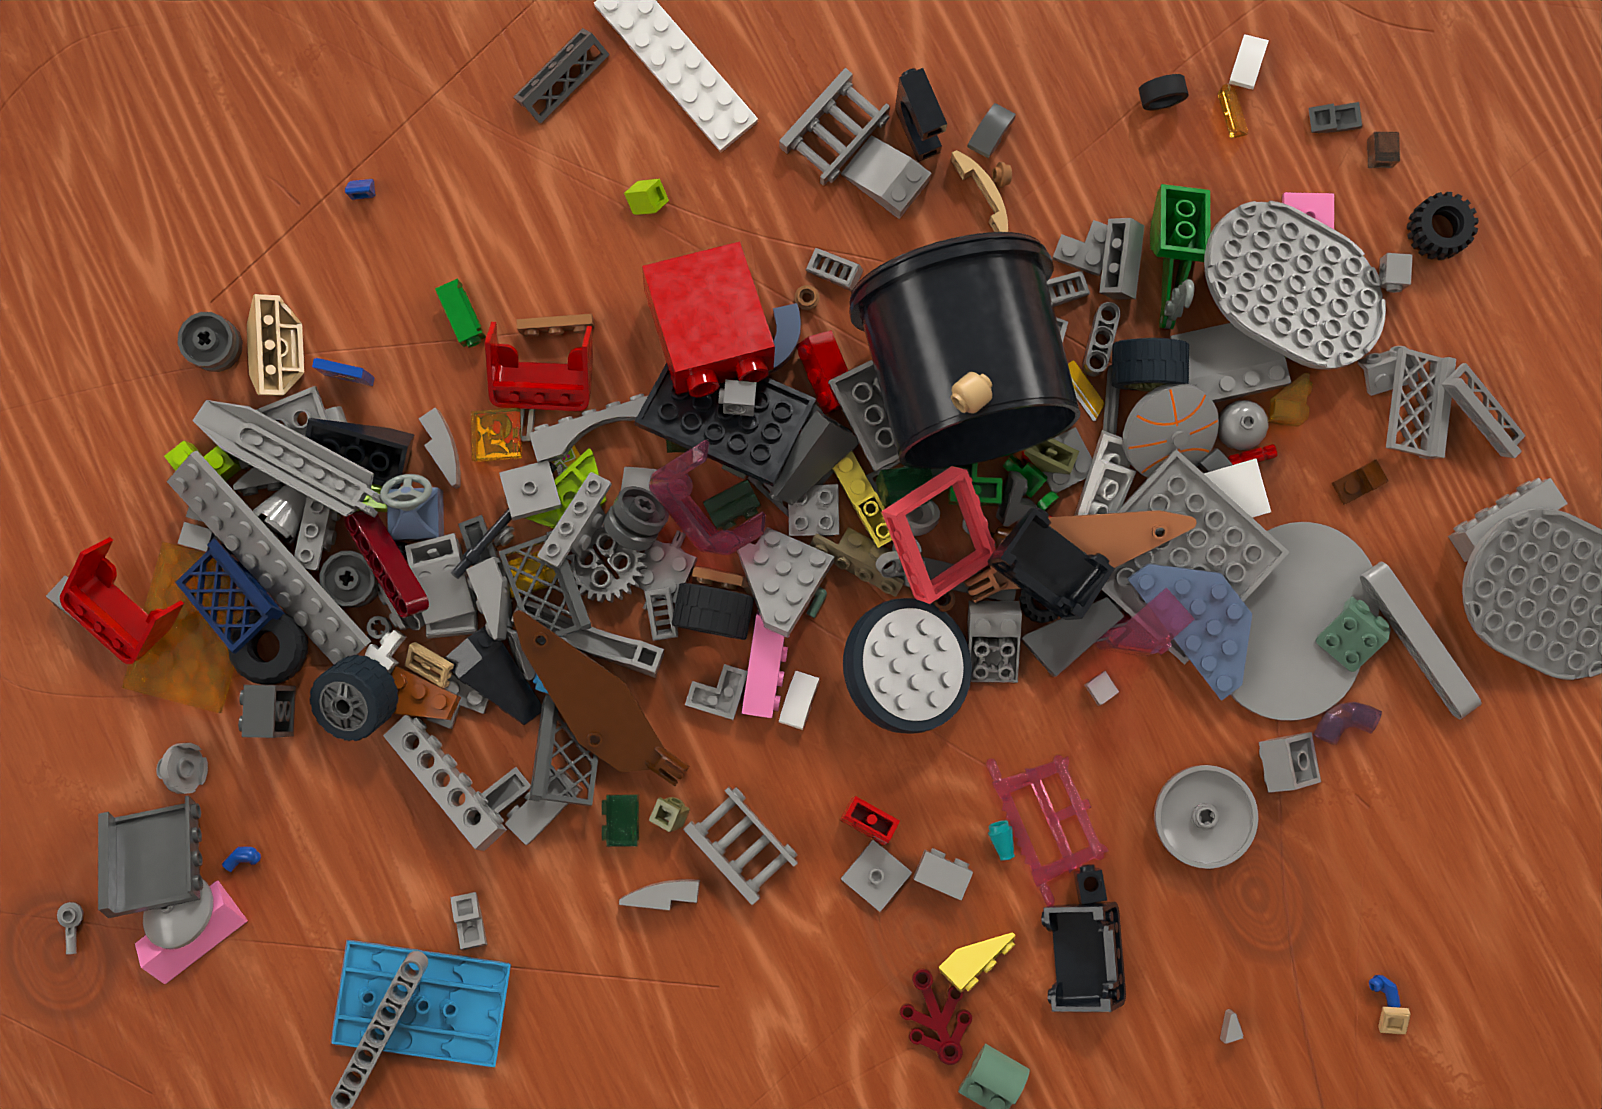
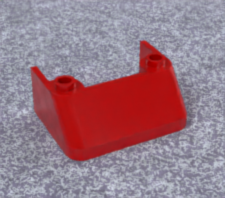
M491 322L485 339L488 394L489 400L493 405L500 408L582 411L588 407L593 368L592 326H587L582 347L574 348L570 351L568 364L519 362L518 352L513 346L498 344L496 322Z
M108 537L80 552L60 594V603L66 612L125 664H133L141 659L172 628L184 603L180 600L164 610L157 608L151 611L149 615L114 585L117 577L116 567L106 558L113 539Z

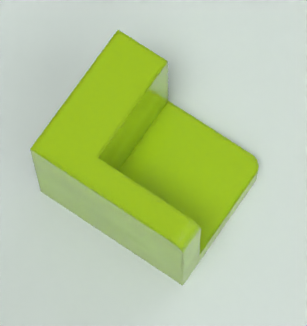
M660 179L637 181L624 192L634 215L656 213L669 201Z

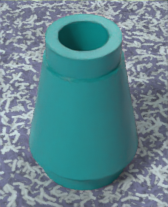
M1007 820L990 824L988 826V835L1000 860H1009L1015 857L1012 826H1009Z

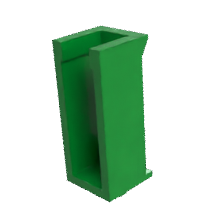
M457 278L435 288L459 343L463 347L468 346V348L480 344L482 342L481 339L485 338L486 335L482 332L483 329L465 290L462 288L463 284Z

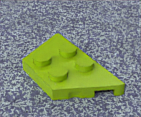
M590 448L554 480L562 508L525 517V519L552 529L555 528L589 473L593 472L599 475L595 457ZM606 495L599 504L600 507L607 502Z

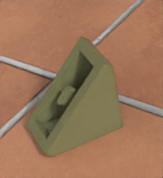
M1052 438L1026 449L1024 454L1040 471L1070 474L1080 451Z

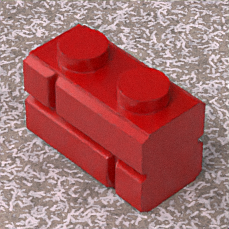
M857 796L851 798L839 820L870 838L874 837V840L882 845L889 843L900 820Z

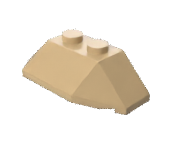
M254 294L247 321L249 376L258 395L283 396L304 374L302 323L280 296Z

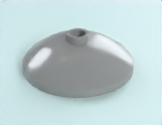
M203 880L200 900L144 911V931L153 944L164 949H178L193 942L204 931L213 911V894L207 882Z

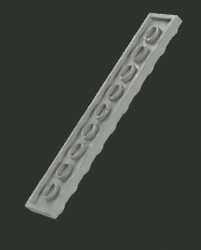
M197 450L191 453L169 478L167 483L257 579L286 613L294 618L296 624L301 626L308 637L333 664L347 656L350 657L360 653L371 640Z

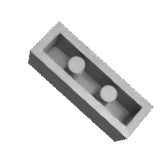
M1132 218L1108 219L1099 293L1111 299H1136L1145 226Z
M551 771L549 779L554 776ZM566 771L560 775L568 787L576 782ZM554 779L548 784L547 794L559 795L565 789L557 779ZM579 784L571 789L575 796L583 790ZM529 791L524 797L527 801L521 807L516 805L506 815L509 820L505 825L525 845H528L569 803L529 800ZM566 793V794L563 795V796L570 797V795H569L568 793Z

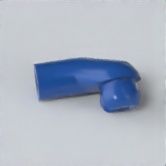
M238 847L226 858L222 866L229 872H232L240 862H249L251 865H255L260 861L261 854L254 847Z
M1375 975L1369 980V987L1372 991H1382L1385 993L1388 1007L1399 1008L1401 1006L1395 983L1383 975Z

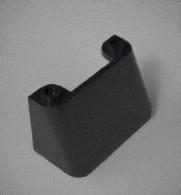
M1038 507L1031 508L997 547L987 562L1060 618L1065 620L1082 619L1115 568L1109 564V559L1100 553L1087 555L1050 527L1051 521L1048 519L1049 514Z
M1096 902L1083 905L1068 904L1044 907L1041 921L1047 931L1053 932L1057 981L1048 990V1002L1051 1004L1052 1012H1112L1123 1006L1126 1000V985L1118 904L1116 902Z

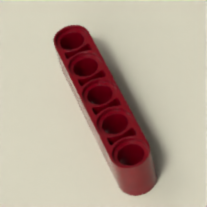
M359 509L351 515L344 517L348 532L398 615L406 618L426 611L429 607L428 597L379 515L377 514L375 517H372Z

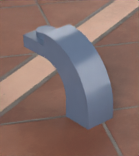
M797 303L773 308L777 332L773 341L775 345L774 369L769 370V374L783 367L797 349L796 345L799 343L801 334V319Z

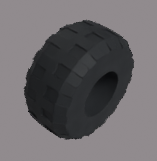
M258 611L250 612L249 624H255L262 617ZM284 612L277 620L272 618L236 654L232 653L228 648L229 659L236 671L247 680L262 685L278 684L294 677L303 667L308 654V638L301 626L296 624L294 618ZM243 617L237 622V624H242ZM232 629L231 640L235 643L241 638V629ZM272 632L279 640L280 649L278 655L273 660L265 662L257 652V644L263 634Z

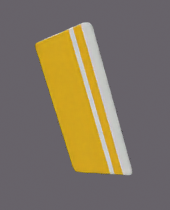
M1071 361L1068 363L1076 398L1091 419L1096 421L1105 403L1076 362Z

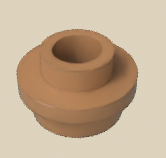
M998 162L997 166L992 170V180L996 182L997 187H1004L1011 183L1012 169L1010 165Z
M804 285L797 289L795 303L798 304L800 309L811 310L818 305L819 293L813 286ZM805 294H809L812 299L810 302H804L802 297Z

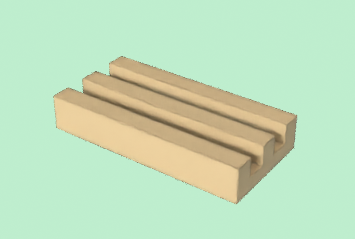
M416 642L411 643L405 662L407 668L439 687L446 688L449 686L450 682L447 679L451 678L452 673L449 671L453 669L454 664ZM429 669H432L433 671L437 672V673L440 674L441 676L437 675L436 673L432 672V671L429 670Z

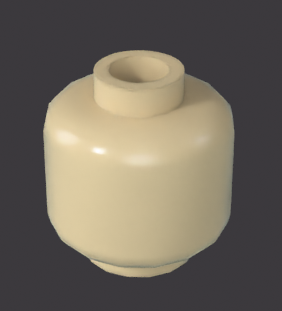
M969 372L952 386L951 400L962 413L974 414L991 401L992 382L984 374L979 375L975 372Z

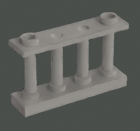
M846 68L843 69L779 140L780 149L786 154L791 149L794 151L797 149L823 172L820 176V183L823 186L828 181L832 183L841 172L839 169L877 127L882 128L890 118L888 115L890 106L887 103L879 111L852 87L853 74ZM840 95L848 96L872 117V120L863 129L836 106L835 100ZM824 113H830L856 136L847 147L819 124V118ZM807 131L816 133L840 154L831 165L803 142L804 139L802 137Z
M729 786L725 790L729 797L701 823L695 824L691 821L683 830L749 903L753 905L760 899V895L757 893L760 891L759 887L787 861L794 867L798 863L795 859L798 854L789 844L786 846L782 845L743 802L746 797L737 787L732 790ZM737 804L746 816L721 840L712 843L706 837L709 833L708 830ZM754 823L764 835L737 860L729 862L723 855L726 852L725 849ZM772 842L781 854L753 880L749 879L746 881L740 874L743 871L742 868Z

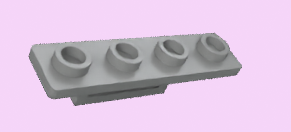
M593 472L589 473L539 551L538 557L541 560L559 568L570 551L580 556L582 551L589 547L591 537L604 522L606 514L599 504L612 485L609 480Z
M308 496L294 557L305 569L317 571L322 551L330 552L331 545L335 544L337 536L335 525L336 521L340 520L341 514Z

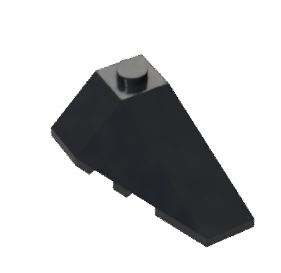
M309 418L305 437L374 473L372 483L383 486L390 479L405 474L415 434L386 427ZM402 483L395 485L391 489H399Z
M485 626L465 639L444 658L454 664L451 671L459 681L475 689L482 697L488 698L498 705L502 711L521 724L526 725L541 714L542 704L501 640H494L493 637L489 636Z

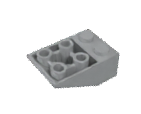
M455 533L405 546L409 567L428 597L429 607L426 611L422 612L425 625L475 613L471 590L467 582V571L459 579H456L451 574L453 569L463 559L461 544Z
M968 601L967 644L972 664L971 682L1018 683L1022 620L1019 601H979L977 603Z

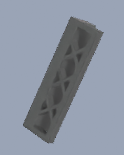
M582 28L513 98L526 108L535 120L541 124L610 54L591 32ZM594 45L600 54L594 60H586L587 50ZM573 64H581L580 74L576 78L569 77L570 67ZM556 81H562L563 91L559 95H552V85ZM538 99H546V108L538 114L532 105Z

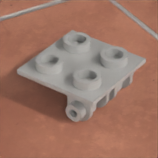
M838 484L813 485L793 505L789 504V536L839 535Z

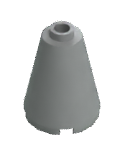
M284 485L257 506L253 512L277 538L281 534L286 537L283 542L291 545L300 531L307 495L288 485Z

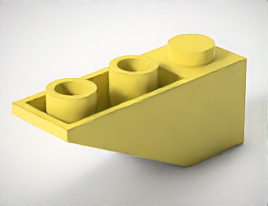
M1012 932L959 948L939 966V971L960 993L965 989L969 992L979 982L977 977L983 971L988 973L997 964L995 959L1001 953L1006 955L1015 946L1013 943L1015 934Z

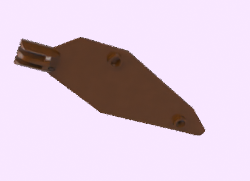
M515 611L513 613V621L522 651L578 743L620 772L651 770L673 786H676L678 781L674 777L682 779L684 773L679 768L687 771L690 766L664 748L625 682L524 611ZM538 636L545 637L546 641L544 643H538L536 638Z

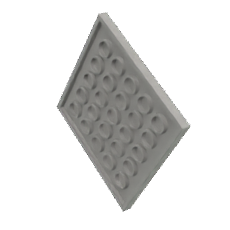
M1175 449L1116 513L1166 511L1194 517L1197 522L1195 528L1115 567L1102 590L1185 665L1189 658L1127 578L1147 563L1219 572L1244 602L1290 552L1184 455ZM1157 528L1155 534H1162L1163 528Z

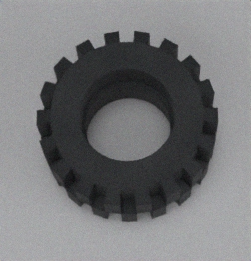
M1440 192L1428 197L1414 209V212L1410 214L1409 220L1411 221L1407 224V230H1411L1407 234L1408 240L1413 239L1414 241L1411 244L1413 249L1418 247L1420 249L1418 253L1421 256L1428 254V259L1433 260L1437 257L1438 260H1444L1447 257L1449 259L1468 247L1475 239L1473 236L1478 232V228L1474 226L1479 223L1478 218H1474V214L1477 213L1475 208L1470 209L1468 206L1471 204L1468 199L1462 201V195L1460 194L1453 197L1452 192H1446L1445 194ZM1433 215H1442L1450 221L1453 228L1451 238H1444L1434 231L1432 226Z

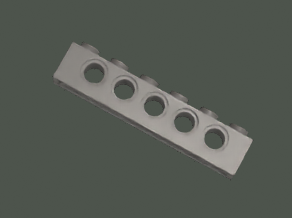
M404 715L383 736L474 849L485 851L507 830L502 824L504 822L503 818L495 810H490L486 805L488 800L481 792H476L471 787L473 784L472 780L465 773L458 771L455 767L457 762L452 756L444 754L440 749L442 747L440 741L435 736H430L426 732V724L419 717L413 718ZM419 738V745L414 749L413 743L415 739ZM434 756V764L429 768L428 761ZM449 775L450 782L444 787L443 780ZM464 793L465 802L460 806L459 797ZM479 812L481 820L475 825L474 817Z

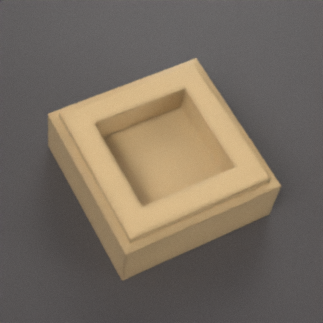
M1383 1007L1378 1025L1380 1033L1406 1034L1411 1015L1409 1008Z

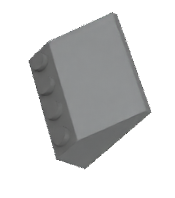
M1232 323L1170 336V339L1183 340L1189 343V384L1206 393L1213 403L1284 388L1291 383L1285 356L1250 338Z
M870 360L829 380L828 383L874 472L898 462L899 456L873 361Z

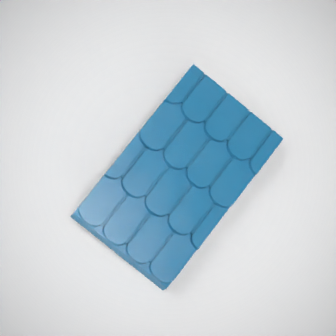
M346 940L331 1036L332 1044L358 1047L399 967L409 953L420 951L427 956L428 967L383 1051L496 1067L511 967L510 963ZM409 963L413 970H419L416 964ZM397 985L401 991L407 992L405 986ZM386 1007L390 1013H396L392 1007ZM375 1028L378 1034L384 1035L381 1029Z

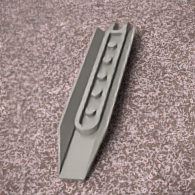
M206 400L193 419V422L225 452L345 517L358 509L375 517L378 512L373 507L362 503L366 496H369L378 503L384 504L380 494L371 490L374 473L249 406Z

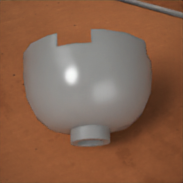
M1249 400L1235 401L1227 405L1219 413L1217 434L1221 442L1227 447L1237 450H1249L1259 445L1265 438L1269 427L1268 417L1264 409L1255 402Z

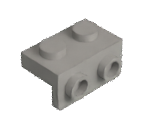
M1394 346L1389 351L1380 354L1372 353L1367 355L1366 358L1358 360L1359 366L1364 369L1368 394L1372 396L1393 389L1398 348L1408 349L1407 347ZM1406 356L1405 365L1410 370L1415 365L1411 358ZM1416 371L1411 375L1415 382L1419 381L1418 372ZM1404 381L1402 386L1408 385L1407 381Z

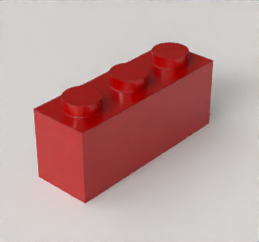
M830 330L808 336L798 343L796 348L817 396V401L824 414L840 410L842 408L828 381L848 372V368L833 332Z

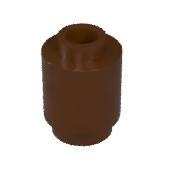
M952 590L943 595L946 599L945 604L939 605L936 600L932 602V604L939 608V611L946 612L954 606L955 594Z

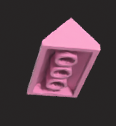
M219 881L209 886L213 894L212 915L204 931L193 942L178 949H164L153 944L145 935L135 943L141 968L163 984H167L248 921Z

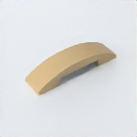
M957 150L952 152L950 160L962 180L972 176L995 213L989 219V224L994 232H1008L1006 209L1001 195L991 178L970 157Z

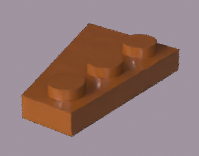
M399 666L394 667L391 676H393L398 689V703L393 714L451 720L461 699L460 696Z

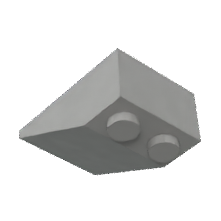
M871 135L842 171L841 175L900 219L929 183L931 172L911 157Z

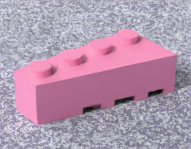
M757 611L742 714L772 718L773 710H779L781 696H776L777 686L782 687L784 672L780 671L781 662H786L788 647H784L785 636L764 627L759 611Z

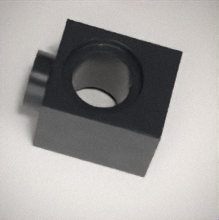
M1094 864L1079 866L1080 871L1073 872L1078 902L1083 905L1107 901L1102 869L1095 868ZM1088 877H1094L1096 880V885L1091 890L1084 888V881Z

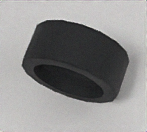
M1181 74L1157 77L1145 82L1138 88L1142 107L1145 110L1171 107L1186 100L1189 96L1185 76Z

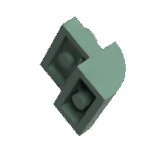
M985 1043L973 1061L969 1073L959 1086L958 1092L986 1109H1009L1012 1104L1017 1102L1021 1095L1030 1069Z

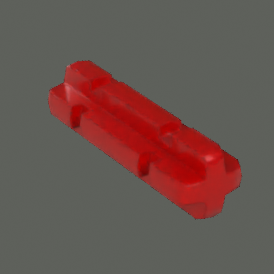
M1271 444L1263 447V449L1260 447L1242 452L1240 455H1230L1227 458L1235 465L1252 459H1257L1258 463L1264 461L1265 458L1266 460L1275 458L1278 454L1275 445Z

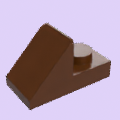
M1376 459L1332 482V485L1343 505L1387 483L1388 479Z

